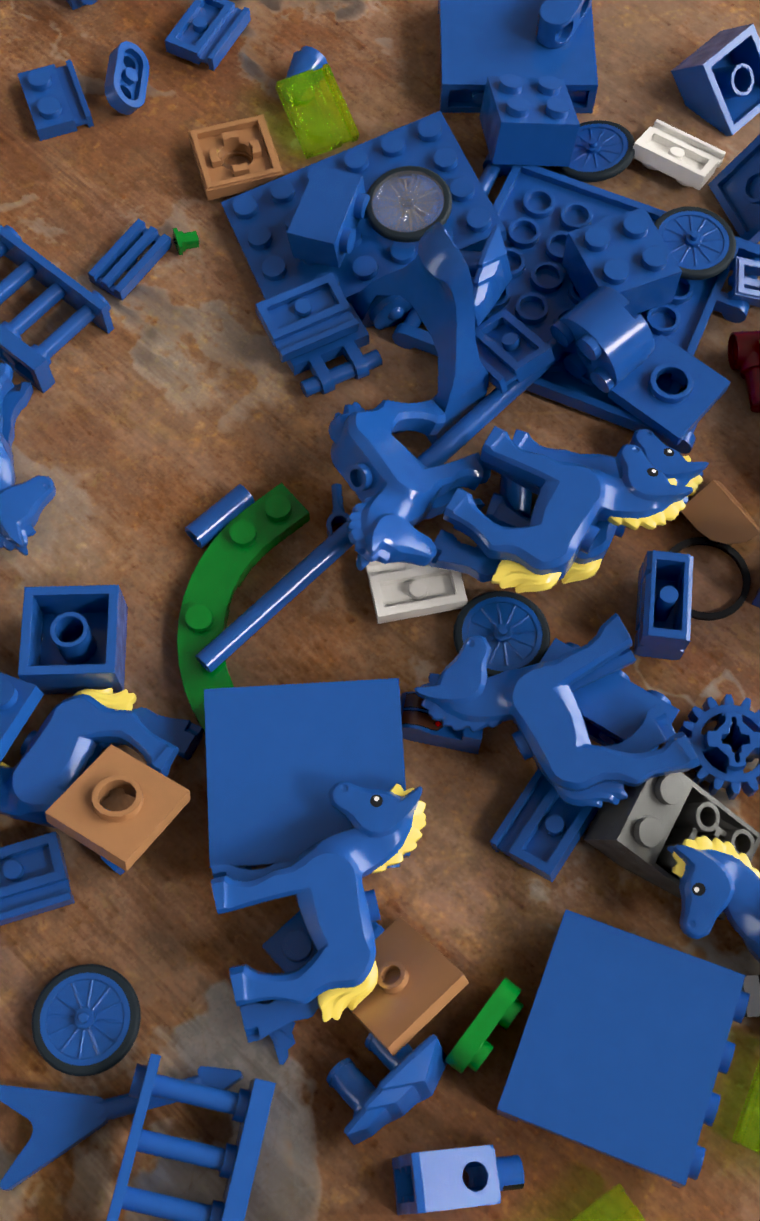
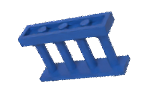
M0 225V258L4 255L18 266L0 282V305L32 277L47 287L42 294L9 323L3 321L0 324V360L10 365L16 373L28 382H31L34 387L44 394L55 384L49 367L51 364L50 358L91 321L109 334L114 329L109 313L111 307L99 292L95 290L92 292L88 291L24 243L12 227ZM61 299L77 310L40 345L33 344L30 347L22 341L21 335Z
M151 1053L148 1065L137 1063L128 1096L138 1098L106 1221H118L121 1209L171 1221H244L276 1083L254 1078L250 1080L248 1089L239 1088L238 1093L164 1076L157 1074L161 1055ZM155 1096L231 1114L232 1121L240 1122L235 1145L226 1143L225 1148L142 1129L150 1097ZM136 1152L218 1170L219 1177L227 1178L222 1201L213 1200L211 1205L127 1186Z

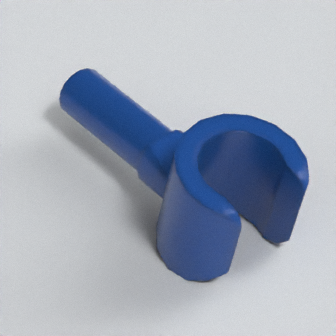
M339 483L331 486L333 509L326 523L328 537L332 534V527L337 523L344 524L349 514L345 513L342 485Z

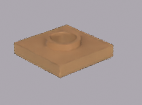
M263 114L188 131L189 142L208 201L247 192L284 176ZM232 156L245 157L251 163L248 165L246 161L239 165H231L232 170L223 167L224 162Z
M111 744L45 812L49 824L127 872L190 801V790ZM116 788H124V794L136 798L130 807L122 811H110L100 804L110 796V790Z

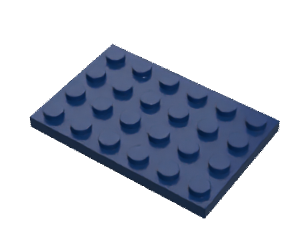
M441 111L221 202L225 215L264 300L332 272L348 303H351L357 294L371 282L390 272L404 268L416 259L418 255L419 241L407 243L389 240L377 233L366 217L364 220H359L356 228L354 248L350 254H345L340 268L294 258L286 232L316 165L363 175L366 194L375 180L392 169L403 166H418L429 169L438 174L450 189L452 209L448 220L443 226L459 250H483L495 225H499L503 241L507 240L506 228ZM414 176L401 177L387 183L380 189L373 202V213L378 221L389 229L399 232H413L429 226L438 218L444 206V197L440 189L429 180Z

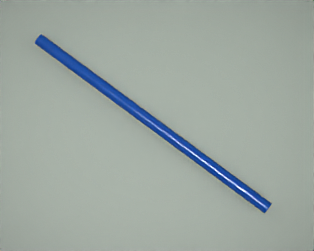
M552 337L547 344L552 347L555 361L520 383L515 380L508 384V391L505 393H501L495 388L417 459L427 468L444 464L566 354L565 348ZM346 521L204 647L195 656L198 662L209 673H212L354 544L350 542L348 538L350 530L346 528L349 523Z

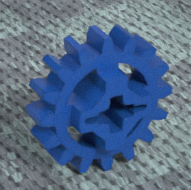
M726 694L719 706L712 697H709L702 705L703 710L696 706L693 707L687 716L690 722L684 721L678 732H683L687 736L700 761V765L694 768L697 774L693 782L697 785L704 780L710 783L709 794L711 796H714L720 788H725L728 799L734 800L741 788L748 797L753 796L759 789L760 710L756 713L750 710L751 699L747 697L740 706L734 705L731 694ZM717 720L714 731H707L706 734H701L702 728L705 725ZM724 739L728 741V744H722ZM732 749H737L735 755L734 752H732ZM755 758L759 759L755 769L748 773L743 772L746 762H752Z

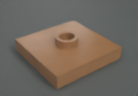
M401 916L375 940V961L378 979L373 991L353 1011L346 1007L392 1056H395L469 984L464 973Z

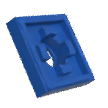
M661 334L655 340V349L647 360L610 390L607 397L677 446L728 390L731 382ZM661 374H672L670 379L679 382L683 388L686 386L687 388L679 394H667L657 386L656 380L659 379Z

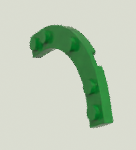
M282 482L242 511L214 538L192 573L183 597L177 633L178 664L183 687L191 709L200 727L203 728L204 734V689L231 688L234 686L228 673L226 660L212 673H209L195 656L226 629L230 612L229 606L237 587L241 586L251 569L271 549L310 521L309 511Z

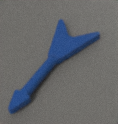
M200 1066L198 1068V1075L181 1080L227 1090L242 1080L243 1074L241 1071L234 1069ZM0 1085V1101L26 1117L33 1126L31 1138L0 1181V1188L5 1191L12 1190L105 1126L109 1120L135 1114L138 1098L128 1096L129 1093L103 1099L91 1095ZM151 1096L147 1110L177 1102Z

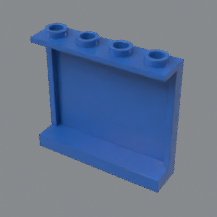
M438 0V14L440 16L441 113H480L487 76L501 77L505 74H513L523 78L553 76L558 79H564L575 112L593 113L598 89L592 2L591 8L569 41L560 48L551 49L544 47L536 39L539 9L546 0Z
M399 678L204 689L210 868L211 864H232L237 868L252 870V867H264L275 863L289 862L317 842L351 828L352 825L349 819L331 806L329 791L336 783L345 781L362 788L381 789L384 791H390L397 783L401 785L404 791L406 790ZM410 852L404 854L403 858H409ZM400 863L388 866L386 869L399 868Z
M565 909L497 1107V1115L514 1122L520 1120L672 1182V1186L679 1189L686 1185L687 1178L697 1180L706 1148L697 1145L703 1124L712 1127L721 1099V1095L712 1092L718 1072L727 1074L736 1044L727 1041L732 1021L741 1024L749 1002L750 993L742 991L746 975Z

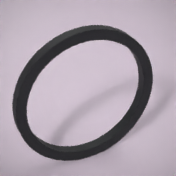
M694 537L679 542L669 552L678 553L682 549L695 545L712 546L724 551L736 562L743 579L741 595L732 606L713 613L699 612L691 609V618L714 621L735 613L745 602L751 584L750 572L742 556L730 545L712 541L707 537Z

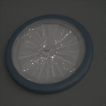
M403 166L392 169L375 180L367 192L370 195V200L366 207L368 222L381 236L396 242L408 243L419 241L426 230L436 222L444 225L452 209V196L447 183L438 174L423 167Z

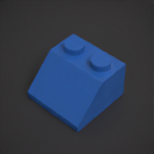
M754 23L718 32L671 70L685 106L726 136L734 135L760 113V39Z

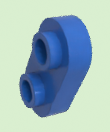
M122 42L110 53L104 86L105 95L110 106L125 115L134 113L144 104L150 70L149 61L145 53L132 42Z

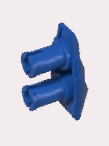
M495 225L492 228L482 251L460 250L469 267L471 277H474L472 283L475 302V327H478L483 319L487 317L512 279L499 225Z
M369 1033L365 1040L366 1048L372 1051L390 1070L379 1082L380 1084L377 1088L355 1066V1063L350 1058L341 1060L331 1069L326 1082L337 1091L354 1111L353 1118L344 1128V1133L353 1145L372 1137L386 1124L404 1116L417 1103L433 1096L447 1065L445 1062L447 1057L438 1038L434 1034L430 1035L415 1049L407 1043L395 1056H392Z

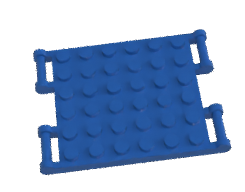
M488 153L482 164L483 172L479 178L487 196L496 179L503 175L507 176L493 207L506 228L507 240L503 242L512 279L482 322L505 308L547 343L553 337L550 327L581 301L578 292L562 265L568 232L645 207L653 222L666 213V211L539 166L492 164ZM735 236L736 252L734 258L738 256L760 261V244ZM729 266L720 274L704 280L680 278L672 302L638 313L647 322L654 341L662 334L694 356L713 310L722 313L723 317L730 322H743L749 312L750 306L748 302L730 300L728 293L721 291L730 272ZM744 273V277L758 279L759 277ZM412 307L405 321L397 325L392 334V340L402 348H417L438 356L429 331L419 328L422 320ZM566 354L526 389L532 393L632 431L649 429L661 442L666 443L668 447L675 449L681 454L690 453L696 441L694 432L697 424L677 446L609 399L607 397L608 393L599 390L585 376L580 379L572 376L563 363V359L567 357ZM661 374L659 379L656 380L657 386L667 394H678L681 384L670 379L672 374Z

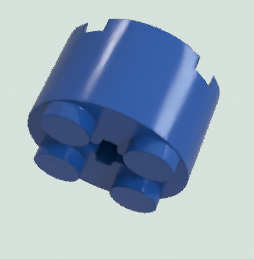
M600 286L558 319L550 327V332L566 351L567 357L563 359V363L569 373L577 379L585 376L599 390L608 393L647 360L655 349V341L642 315L638 314L633 318L624 308L630 301L618 291L610 287Z

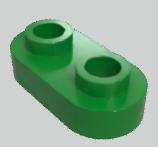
M505 977L449 1053L445 1062L460 1074H462L467 1066L476 1073L494 1048L486 1039L497 1024L507 1030L523 1008L524 1004L517 999L522 989Z

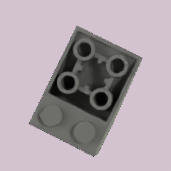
M682 772L650 778L635 787L624 784V790L628 794V799L620 800L617 806L610 802H603V806L597 812L584 838L585 841L619 866L680 899V877L672 873V868L677 863L672 854L667 850L668 846L683 845L684 839L694 840L695 837L703 835L707 836L711 841L716 837L723 843L725 841L732 843L738 854L741 852L745 853L751 863L760 844L759 832ZM722 911L721 914L717 917V919H719V920H724V919H725L726 915L724 914L723 911Z

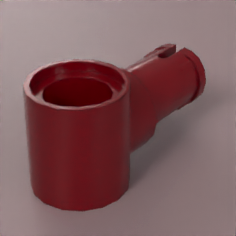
M760 330L732 332L728 339L727 349L729 365L732 370H740V376L746 380L750 409L752 412L760 413Z

